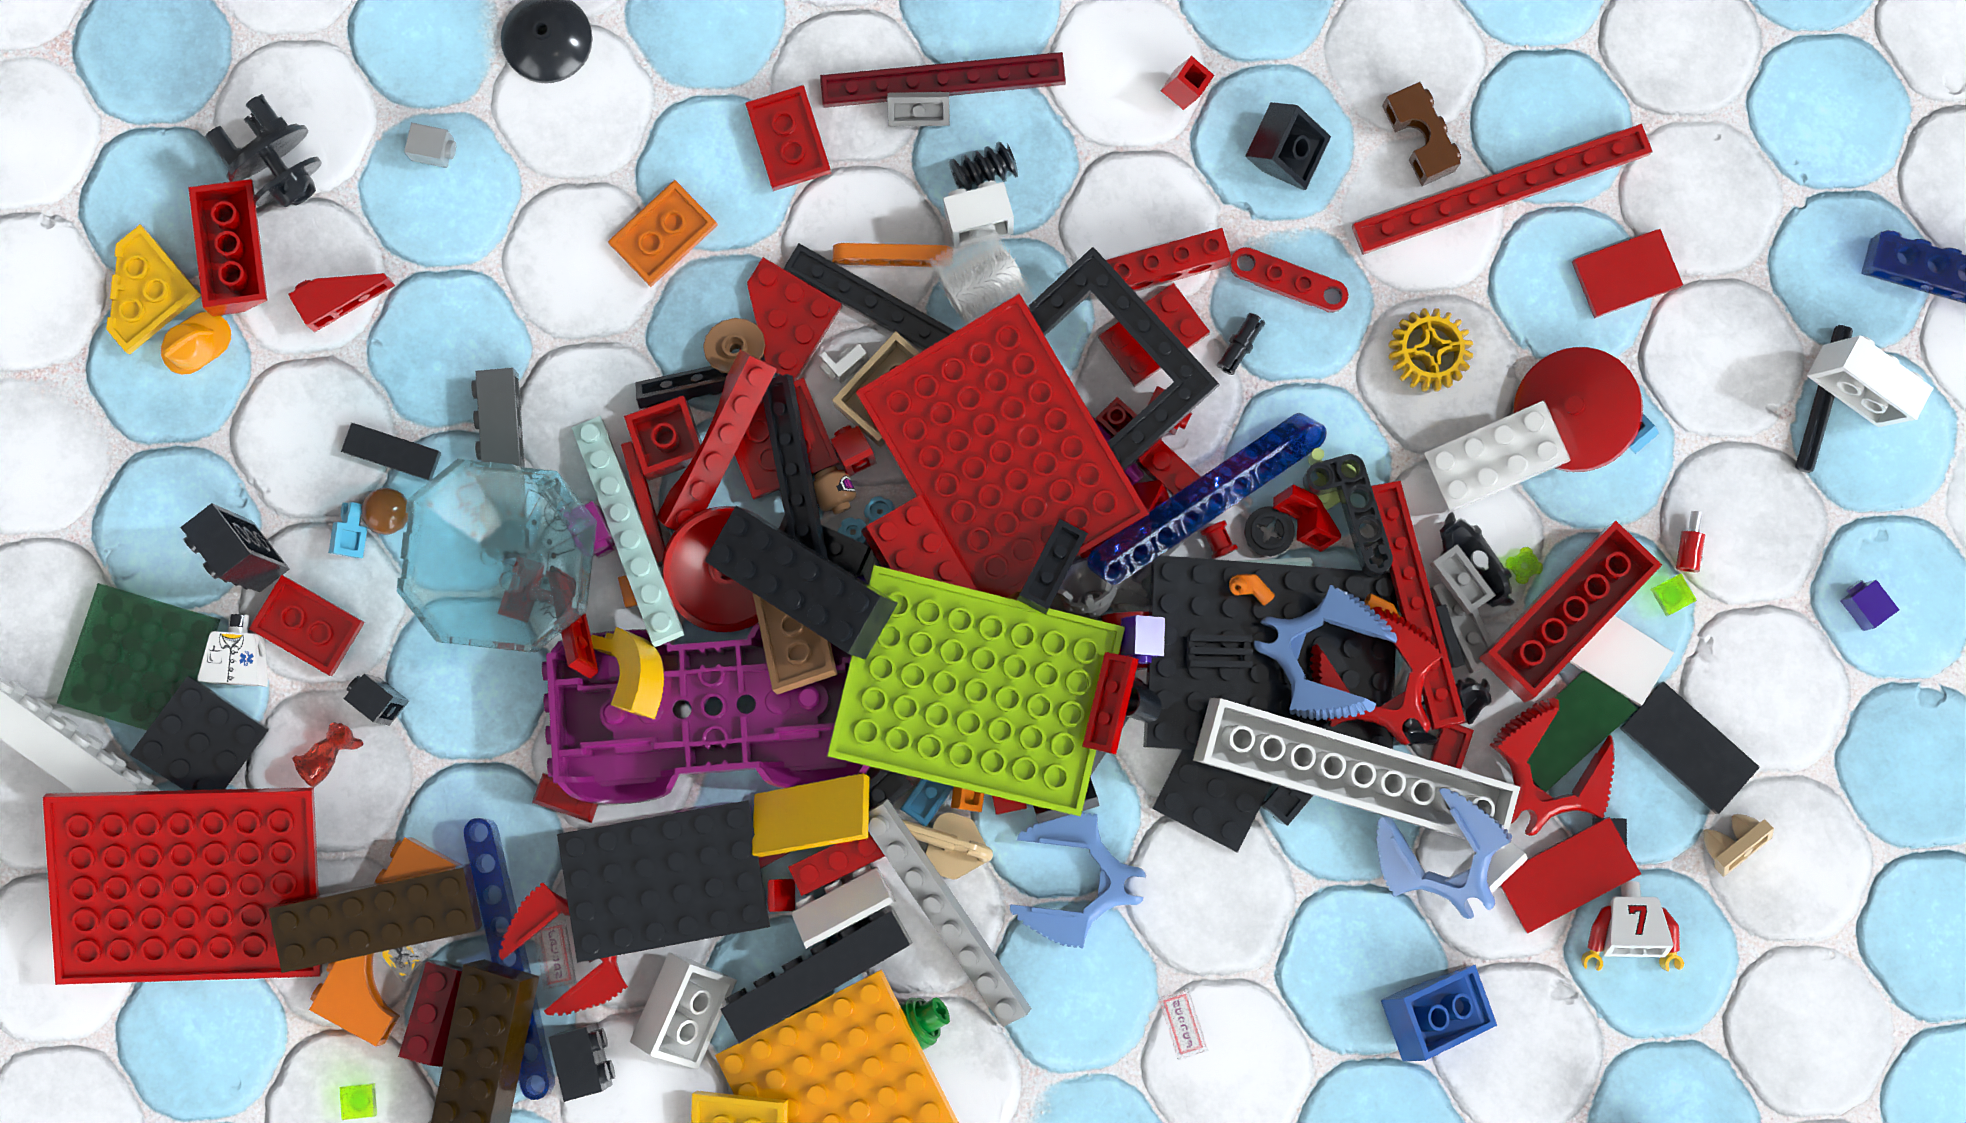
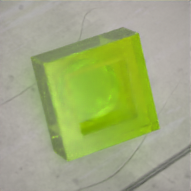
M1681 573L1651 588L1665 616H1669L1697 601Z
M375 1083L339 1087L342 1120L377 1116Z

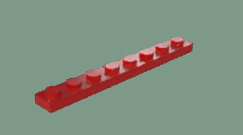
M1401 480L1373 485L1371 487L1392 552L1393 562L1389 571L1401 616L1405 621L1408 620L1411 625L1414 624L1416 628L1422 629L1421 632L1427 633L1426 636L1432 638L1431 641L1436 643L1435 647H1438L1440 649L1439 652H1442L1444 655L1426 674L1422 689L1431 729L1463 724L1465 722L1464 713Z

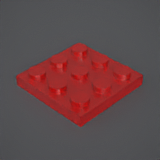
M803 377L794 381L811 474L813 476L822 470L840 465ZM763 398L734 454L753 500L780 490Z

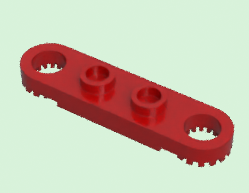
M1249 247L1236 250L1231 257L1229 266L1235 277L1282 296L1332 313L1341 310L1348 301V290L1342 282ZM1249 256L1254 261V268L1250 271L1241 270L1237 265L1238 258ZM1333 288L1339 291L1340 302L1336 304L1328 303L1324 298L1326 290Z

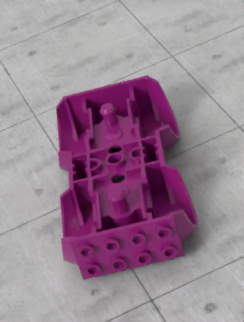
M759 623L753 626L747 639L671 645L669 641L655 648L663 664L664 686L655 719L635 715L611 705L620 675L619 663L616 657L594 650L598 673L592 678H588L567 665L563 641L561 640L558 641L551 653H546V661L542 662V677L544 681H548V693L544 694L543 699L544 710L550 715V725L545 728L546 743L551 745L552 758L547 759L548 776L553 777V783H558L568 795L581 801L597 804H632L656 800L671 793L678 777L681 775L757 770L762 779L768 784L780 788H789L862 773L866 774L870 768L867 765L827 756L851 659L850 654L832 643L831 648L837 675L778 695L772 690ZM647 629L626 630L651 642ZM614 631L590 633V635L605 637L606 633L614 634ZM750 695L755 699L756 706L751 713L744 714L738 710L737 701L741 696ZM712 697L719 698L723 704L722 711L715 716L709 715L705 710L707 700ZM679 700L688 701L692 708L690 715L684 719L677 718L673 713V706Z

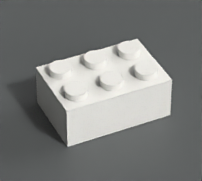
M1861 335L1823 345L1807 374V377L1877 427L1917 420L1933 390V387L1923 381L1924 379L1921 375L1909 371L1899 363L1895 356L1884 353L1875 346L1873 340Z

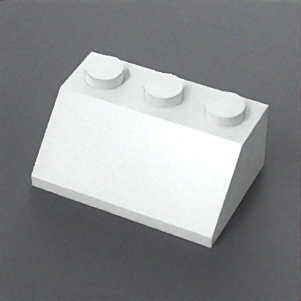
M867 865L852 873L854 880L844 885L841 880H838L825 887L826 894L815 900L813 895H810L795 903L798 909L791 914L806 949L896 901L878 867L871 870L870 866Z
M669 952L633 1032L630 1043L650 1056L698 1070L722 1016L720 1009L727 1005L725 998L731 995L737 980L696 961Z

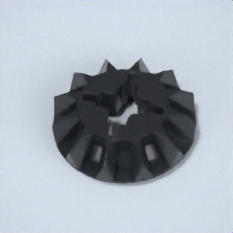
M1272 506L1262 507L1254 511L1247 519L1244 530L1248 546L1257 554L1269 557L1286 551L1292 544L1295 534L1294 524L1290 516ZM1275 520L1274 532L1279 537L1271 536L1263 543L1264 532L1257 525L1268 527Z

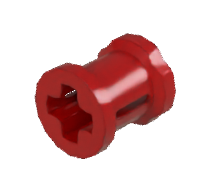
M1225 520L1200 531L1201 536L1206 537L1213 552L1211 555L1212 559H1218L1238 549L1237 545L1232 543L1225 528L1227 523Z

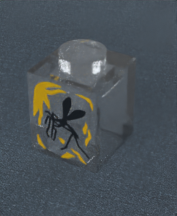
M421 943L376 954L402 982L411 980L425 966L426 962L433 958Z

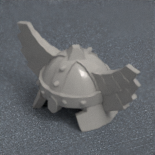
M1087 557L1073 562L1050 609L1099 620L1112 604H1132L1143 608L1150 601L1146 598L1148 592L1141 587L1142 583L1133 579L1132 575L1114 573V565L1107 558Z

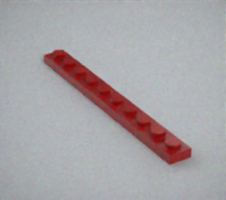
M1639 124L1359 221L1352 225V229L1361 253L1364 255L1644 158L1653 151L1643 125Z

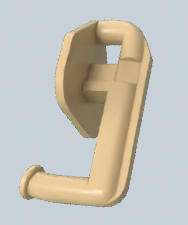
M944 813L936 818L932 828L902 819L916 840L928 843L925 854L942 877L952 880L958 879L990 861L993 857L992 849L986 846L975 823L970 818L954 813Z

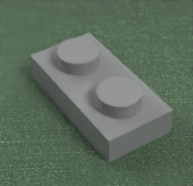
M949 92L888 93V126H950Z
M1458 544L1430 563V566L1467 615L1496 596Z

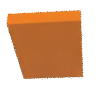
M674 180L608 241V244L652 287L715 229L718 224Z

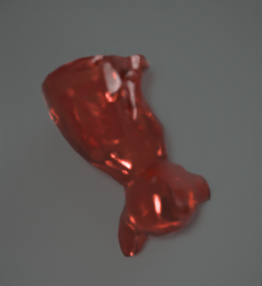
M333 722L328 727L326 739L315 743L304 755L293 756L292 760L301 778L308 785L315 788L331 771L339 750L358 749L364 743L361 739L354 738L349 727L342 723L337 724Z

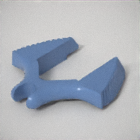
M1330 585L1326 596L1318 607L1301 617L1280 619L1268 616L1262 619L1261 624L1278 631V638L1270 644L1254 641V647L1258 652L1273 658L1280 664L1291 684L1290 714L1294 715L1296 713L1299 717L1302 715V718L1309 717L1311 720L1314 718L1316 720L1321 718L1327 720V718L1334 719V717L1339 719L1341 716L1348 718V715L1357 717L1358 713L1363 715L1366 710L1368 712L1374 710L1376 703L1354 694L1306 680L1305 674L1298 663L1306 633L1322 626L1324 621L1330 624L1372 637H1378L1394 643L1397 642L1396 633L1391 632L1392 628L1390 625H1386L1387 621L1381 620V616L1375 614L1373 609L1370 610V606L1364 605V601H1359L1360 598L1354 597L1353 594H1348L1346 591H1341L1339 588L1335 589L1333 585Z
M1446 788L1439 789L1450 808L1449 811L1475 852L1471 868L1449 878L1430 871L1425 873L1394 820L1387 816H1382L1377 823L1380 826L1376 830V833L1379 834L1376 836V840L1379 842L1377 848L1379 849L1378 855H1380L1381 873L1384 874L1383 879L1387 881L1386 885L1390 887L1389 890L1393 891V897L1412 890L1422 889L1448 899L1466 919L1474 918L1473 910L1467 900L1469 898L1479 899L1489 911L1494 908L1495 899L1487 882L1489 865L1496 851L1509 844L1512 839V834L1508 833V830L1504 829V826L1499 824V821L1495 820L1486 811L1484 812L1482 808H1478V805L1473 804L1471 800L1466 801V797L1460 796L1457 792Z
M1082 813L1081 817L1070 814L1043 822L1042 824H1033V828L1028 827L1027 832L1022 831L1018 835V841L1088 848L1091 856L1101 867L1098 897L1085 906L1083 912L1010 904L1011 913L1013 915L1017 914V919L1019 921L1023 920L1022 924L1031 926L1030 929L1037 930V933H1042V936H1047L1049 940H1054L1055 943L1060 942V945L1063 946L1067 944V947L1073 945L1074 948L1079 946L1083 949L1092 923L1104 912L1115 906L1138 905L1143 901L1144 897L1127 894L1123 885L1124 881L1132 876L1146 878L1144 870L1121 863L1111 855L1101 842L1097 814L1092 816L1091 813L1087 815Z

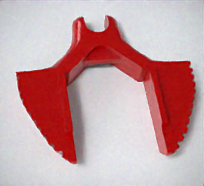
M1375 606L1371 610L1373 609L1375 614H1379L1381 620L1387 621L1386 625L1391 626V632L1396 633L1397 642L1392 643L1411 669L1407 676L1405 690L1382 706H1375V709L1371 712L1366 710L1364 711L1365 714L1360 715L1358 713L1357 717L1348 715V718L1341 716L1339 719L1334 717V719L1327 718L1325 721L1329 722V727L1356 719L1373 722L1385 727L1399 744L1408 745L1410 742L1402 730V725L1407 719H1416L1426 733L1430 730L1431 723L1422 706V689L1426 674L1444 655L1442 652H1439L1440 649L1438 647H1435L1436 643L1431 641L1432 638L1430 636L1427 637V633L1421 632L1422 629L1416 628L1414 624L1411 625L1408 620L1405 621L1401 616L1399 618L1395 612L1390 613L1388 609L1383 611L1382 607ZM1315 644L1311 650L1313 657H1310V661L1313 662L1310 665L1313 671L1311 673L1312 678H1314L1313 682L1350 693L1318 644Z
M1547 698V702L1541 700L1539 704L1535 703L1532 705V708H1527L1526 712H1521L1520 716L1517 715L1515 719L1512 718L1510 723L1507 722L1505 727L1500 729L1501 732L1496 734L1497 738L1493 739L1494 743L1489 745L1509 764L1514 785L1520 787L1511 824L1517 820L1524 810H1527L1530 814V822L1526 827L1525 834L1529 836L1536 835L1551 817L1576 810L1589 813L1596 818H1604V812H1607L1606 807H1608L1607 801L1610 800V797H1608L1611 794L1609 789L1612 788L1610 782H1613L1611 776L1614 775L1612 769L1615 768V765L1612 764L1615 762V748L1611 735L1607 736L1598 753L1594 754L1572 790V795L1566 794L1552 797L1534 785L1530 765L1526 762L1559 710V700L1556 698Z
M543 882L540 884V887L535 888V891L532 890L530 896L527 895L525 897L526 900L521 902V907H518V912L514 914L515 918L511 920L512 924L507 928L508 932L503 936L505 940L501 941L503 949H499V957L504 960L561 913L565 916H570L567 899L553 892ZM617 956L601 958V964L547 1007L544 1012L550 1016H554L555 1013L558 1016H562L563 1013L568 1015L572 1011L576 1013L580 1009L583 1011L587 1007L589 1009L593 1008V1005L596 1007L600 1003L605 1004L607 1000L609 1002L612 1000V997L618 996V992L622 993V989H626L628 986L620 973Z

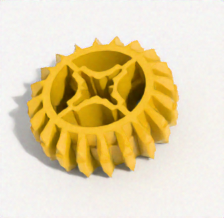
M1423 308L1420 311V317L1415 312H1411L1408 316L1409 321L1402 319L1399 322L1401 329L1395 328L1392 335L1397 340H1391L1388 343V347L1397 351L1391 352L1388 357L1390 360H1398L1392 369L1393 371L1402 369L1404 372L1399 379L1404 381L1409 376L1412 379L1410 382L1411 388H1414L1418 382H1421V390L1423 392L1429 389L1430 383L1435 392L1441 390L1442 384L1446 388H1450L1453 385V380L1460 381L1463 378L1461 371L1466 372L1470 368L1466 361L1473 358V353L1465 349L1470 348L1473 345V341L1463 339L1469 334V329L1461 331L1458 329L1462 323L1461 319H1457L1454 323L1450 322L1451 312H1447L1442 318L1440 317L1439 308H1435L1431 316L1429 311ZM1422 328L1421 344L1407 349L1409 335L1413 331ZM1435 329L1443 332L1450 340L1440 339ZM1428 344L1432 345L1431 349L1435 347L1438 350L1433 356L1429 355L1430 352L1427 353L1424 350ZM1454 352L1451 367L1440 372L1441 356ZM1411 360L1421 361L1425 365L1426 371L1419 369Z

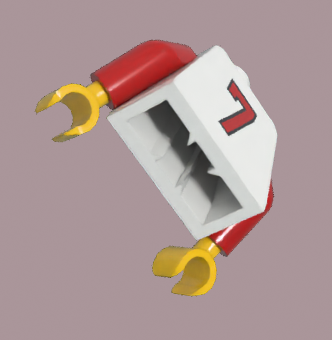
M1627 881L1620 885L1622 897H1613L1608 906L1601 908L1592 924L1587 946L1590 951L1585 952L1581 958L1583 967L1586 969L1588 960L1595 957L1597 958L1595 969L1597 971L1601 970L1603 960L1599 953L1603 951L1604 956L1660 957V967L1667 972L1670 969V960L1674 959L1675 968L1681 970L1684 967V961L1677 955V952L1680 950L1679 924L1667 909L1661 906L1660 900L1657 897H1641L1639 882Z

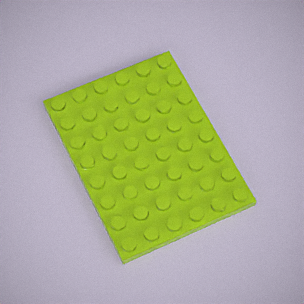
M874 565L869 585L898 602L866 660L851 655L827 756L1081 817L1096 750L1082 747L1104 654L1105 652L1119 654L1125 627L1050 608L1045 615L1017 600Z

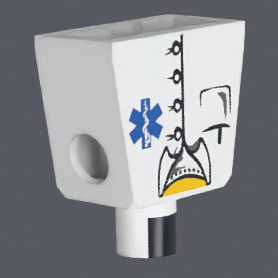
M230 614L228 632L212 631L210 633L198 675L199 682L268 687L265 639L260 635L248 633V615Z

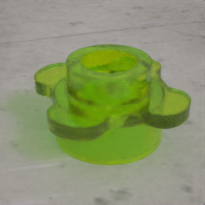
M1529 547L1521 548L1518 555L1508 557L1505 561L1506 568L1512 570L1516 576L1515 580L1519 584H1526L1531 576L1534 574L1538 575L1543 571L1542 563L1538 561V558ZM1522 563L1527 564V567L1525 569L1522 568Z

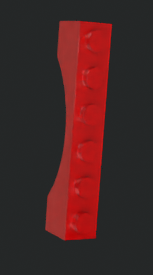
M740 349L726 377L723 392L709 429L690 464L670 489L657 515V518L664 526L676 531L688 518L708 508L777 370L775 367Z

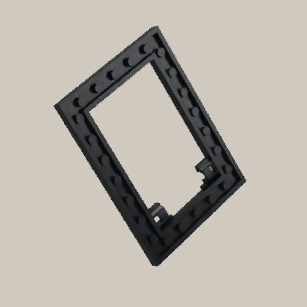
M1092 247L1029 305V310L1045 336L1093 293L1173 380V383L1107 442L1125 472L1219 387L1220 384L1101 254Z

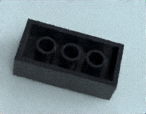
M213 503L180 527L186 535L183 539L184 542L195 554L199 552L206 561L203 563V567L214 579L220 578L225 583L231 582L235 586L240 585L246 590L252 589L261 592L290 570L252 520Z

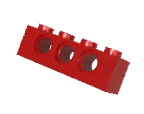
M1219 228L1106 261L1136 292L1226 267L1231 259V254L1223 228Z

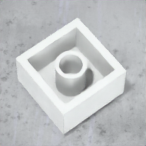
M987 181L980 184L977 189L970 191L957 189L948 193L947 197H943L945 218L955 249H958L961 245L966 247L964 245L965 241L968 244L972 238L974 242L976 240L978 243L977 239H980L979 236L984 235V233L986 237L988 235L990 238L987 233L989 231L993 232L994 230L997 238L1013 234L1014 216L1004 182Z

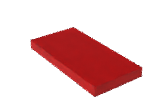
M1606 817L1528 858L1500 887L1523 929L1528 934L1641 875V872L1611 818Z

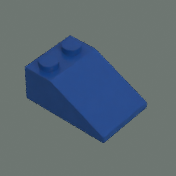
M1470 965L1408 987L1381 1000L1403 1062L1426 1061L1497 1026L1476 965Z

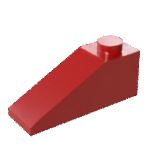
M385 273L316 278L312 281L305 280L299 283L294 288L295 290L288 295L305 325L312 331L317 332L391 289L395 284Z

